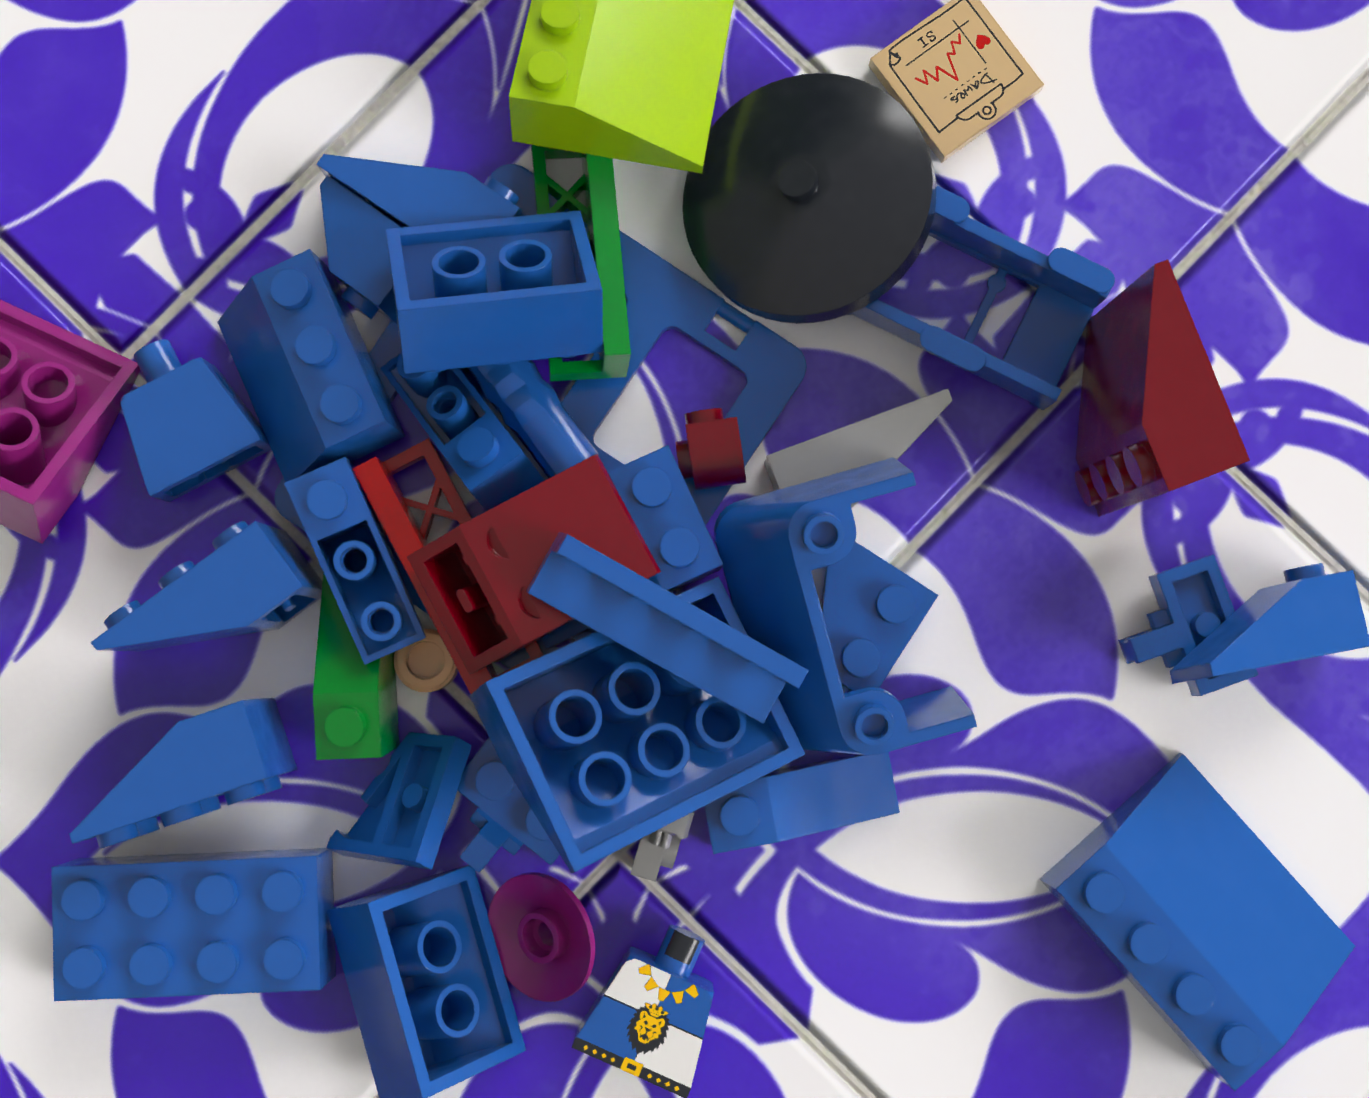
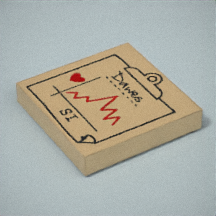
M981 0L949 1L871 57L868 64L890 96L899 102L914 119L925 142L941 163L1033 98L1044 87V83Z

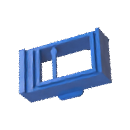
M937 186L936 207L929 236L998 269L997 273L991 275L987 280L988 291L964 340L939 327L931 326L878 299L848 315L851 316L852 314L1029 401V404L1045 410L1057 401L1062 389L1057 387V384L1093 310L1107 298L1114 286V274L1108 268L1063 247L1056 248L1047 256L968 217L970 212L968 202L964 198ZM1009 274L1037 289L1001 360L984 352L980 347L974 345L973 342L997 293L1005 289V276Z

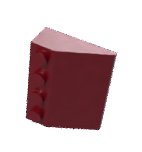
M1168 259L1154 264L1089 319L1086 326L1076 461L1080 470L1075 472V482L1085 504L1088 507L1094 505L1099 517L1250 461Z

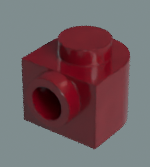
M722 408L705 409L684 414L688 440L675 442L678 465L683 478H694L695 490L746 483L737 417L723 418Z

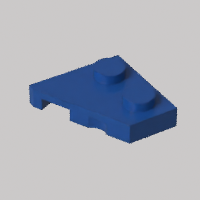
M856 541L844 559L827 566L821 603L841 684L850 691L866 687L880 688L939 596Z
M409 732L391 755L387 768L373 779L360 797L368 804L363 814L348 834L336 829L330 837L326 848L342 856L432 870L472 745L456 736Z

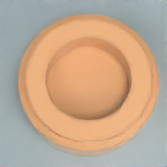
M423 629L426 638L395 651L394 668L398 678L408 688L418 692H434L448 686L456 677L458 669L438 631Z

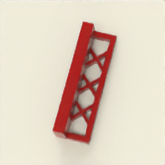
M429 438L384 462L375 456L353 468L358 481L470 694L485 682L544 656L538 641H535L525 647L530 657L529 659L497 675L493 665L470 675L412 568L407 556L428 544L427 538L435 515L457 521L460 525L473 519L434 444ZM424 458L436 478L428 505L404 498L393 477L394 474ZM442 492L453 512L437 508ZM410 507L425 512L421 527L418 525Z

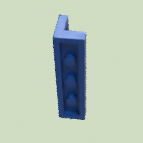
M558 533L526 590L527 593L761 723L765 722L784 685L788 683L799 689L809 671L566 533Z

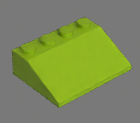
M531 0L509 93L512 141L702 174L734 0Z

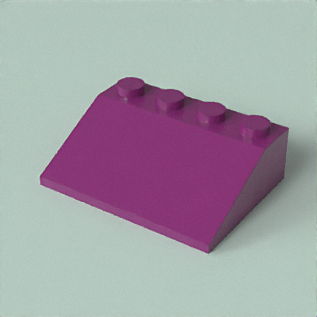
M0 300V525L43 544L78 496L122 408L120 404L121 398L130 392L140 372V368L135 361L3 300Z

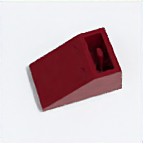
M598 454L457 526L407 556L470 675L510 656L575 620L526 592L559 532L574 537L646 579L661 572Z

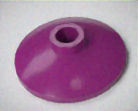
M530 872L515 876L506 881L495 893L488 912V918L505 977L516 989L535 1000L556 1002L570 997L587 982L595 960L594 933L585 908L577 896L565 884L552 876Z

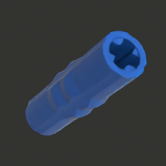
M532 360L512 362L506 365L492 364L467 367L481 386L487 400L499 410L506 426L519 437L548 478L598 454L563 407L554 388L542 378Z

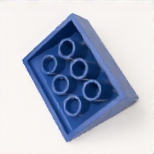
M719 576L676 595L747 635ZM599 632L592 633L482 684L470 695L498 757L571 873L579 871L805 755L778 698L765 722L761 723Z
M1183 753L1177 754L1040 878L1041 882L1210 1073L1234 1091L1285 1046L1356 947Z

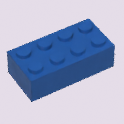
M327 848L78 858L51 867L54 1001L321 990L336 976L335 939L327 910L334 908L333 851Z

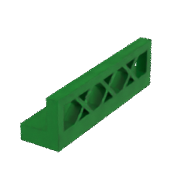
M531 145L536 215L564 212L566 209L581 211L583 221L588 227L587 236L603 289V352L599 353V360L562 362L561 357L548 358L550 381L627 377L631 349L613 158ZM581 158L583 175L566 191L547 175L545 159ZM583 191L585 193L586 206L576 199ZM548 193L558 200L551 208H549Z

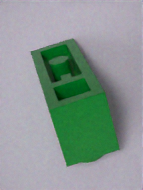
M324 572L313 687L316 760L381 758L397 749L400 745L396 671L394 668L395 652L366 665L364 664Z

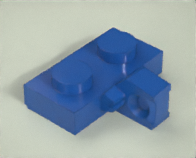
M1214 554L1148 576L1160 608L1146 614L1151 629L1118 640L1127 664L1133 662L1138 664L1161 656L1165 667L1172 668L1231 616L1235 610ZM1250 669L1186 682L1192 696H1203L1258 675L1256 669Z
M488 738L464 768L457 790L478 807L469 821L481 829L460 855V858L480 873L501 846L514 856L524 844L549 865H552L560 855L501 762L490 738Z

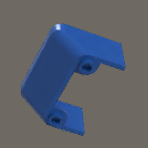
M894 457L734 502L723 509L715 522L714 539L718 554L723 562L722 568L731 601L747 635L809 670L799 689L786 683L778 696L803 750L878 755L977 727L974 713L952 686L900 701L890 692L877 687H866L844 693L812 570L830 566L841 561L853 548L857 532L851 508L852 503L916 485L914 473Z

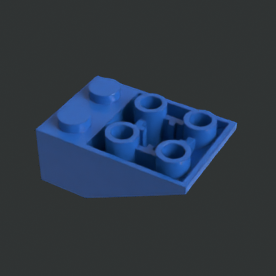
M241 521L219 534L212 542L216 550L199 563L194 565L192 561H186L166 573L158 581V585L162 590L142 605L138 600L125 604L109 615L104 621V625L108 630L90 643L96 650L145 651L277 630L321 599L322 580L286 531L254 521L249 526L245 521Z
M275 698L241 700L177 722L69 834L72 844L96 837L99 849L160 830L156 817L160 816L163 826L167 827L219 810L221 805L218 796L225 795L227 805L229 806L283 788L279 776L297 770V766Z

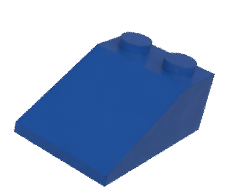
M669 445L607 472L661 571L648 580L672 593L721 570L723 562ZM575 619L541 639L545 648L549 649L592 628Z

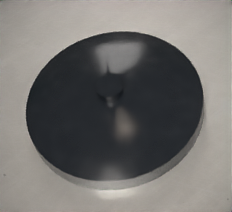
M813 73L787 77L769 83L746 95L731 106L710 128L702 174L688 171L685 180L682 212L686 238L693 256L709 280L726 298L742 309L762 318L784 323H817L836 319L860 310L889 291L915 262L929 235L934 219L937 190L935 170L926 142L914 119L899 102L880 88L863 80L839 74Z

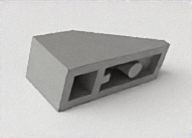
M942 390L767 455L764 465L774 491L892 457L898 460L953 401L949 390ZM858 502L852 503L851 508H853Z

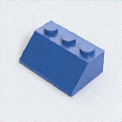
M580 210L385 229L404 374L441 372L447 369L492 364L506 365L512 362L556 357L570 358L577 355L603 352V289Z
M311 249L252 276L217 321L285 482L343 457L353 462L405 437L348 304L340 297L342 291L337 279L329 271V267Z
M470 865L384 889L327 910L379 1098H428L526 1051L476 872Z

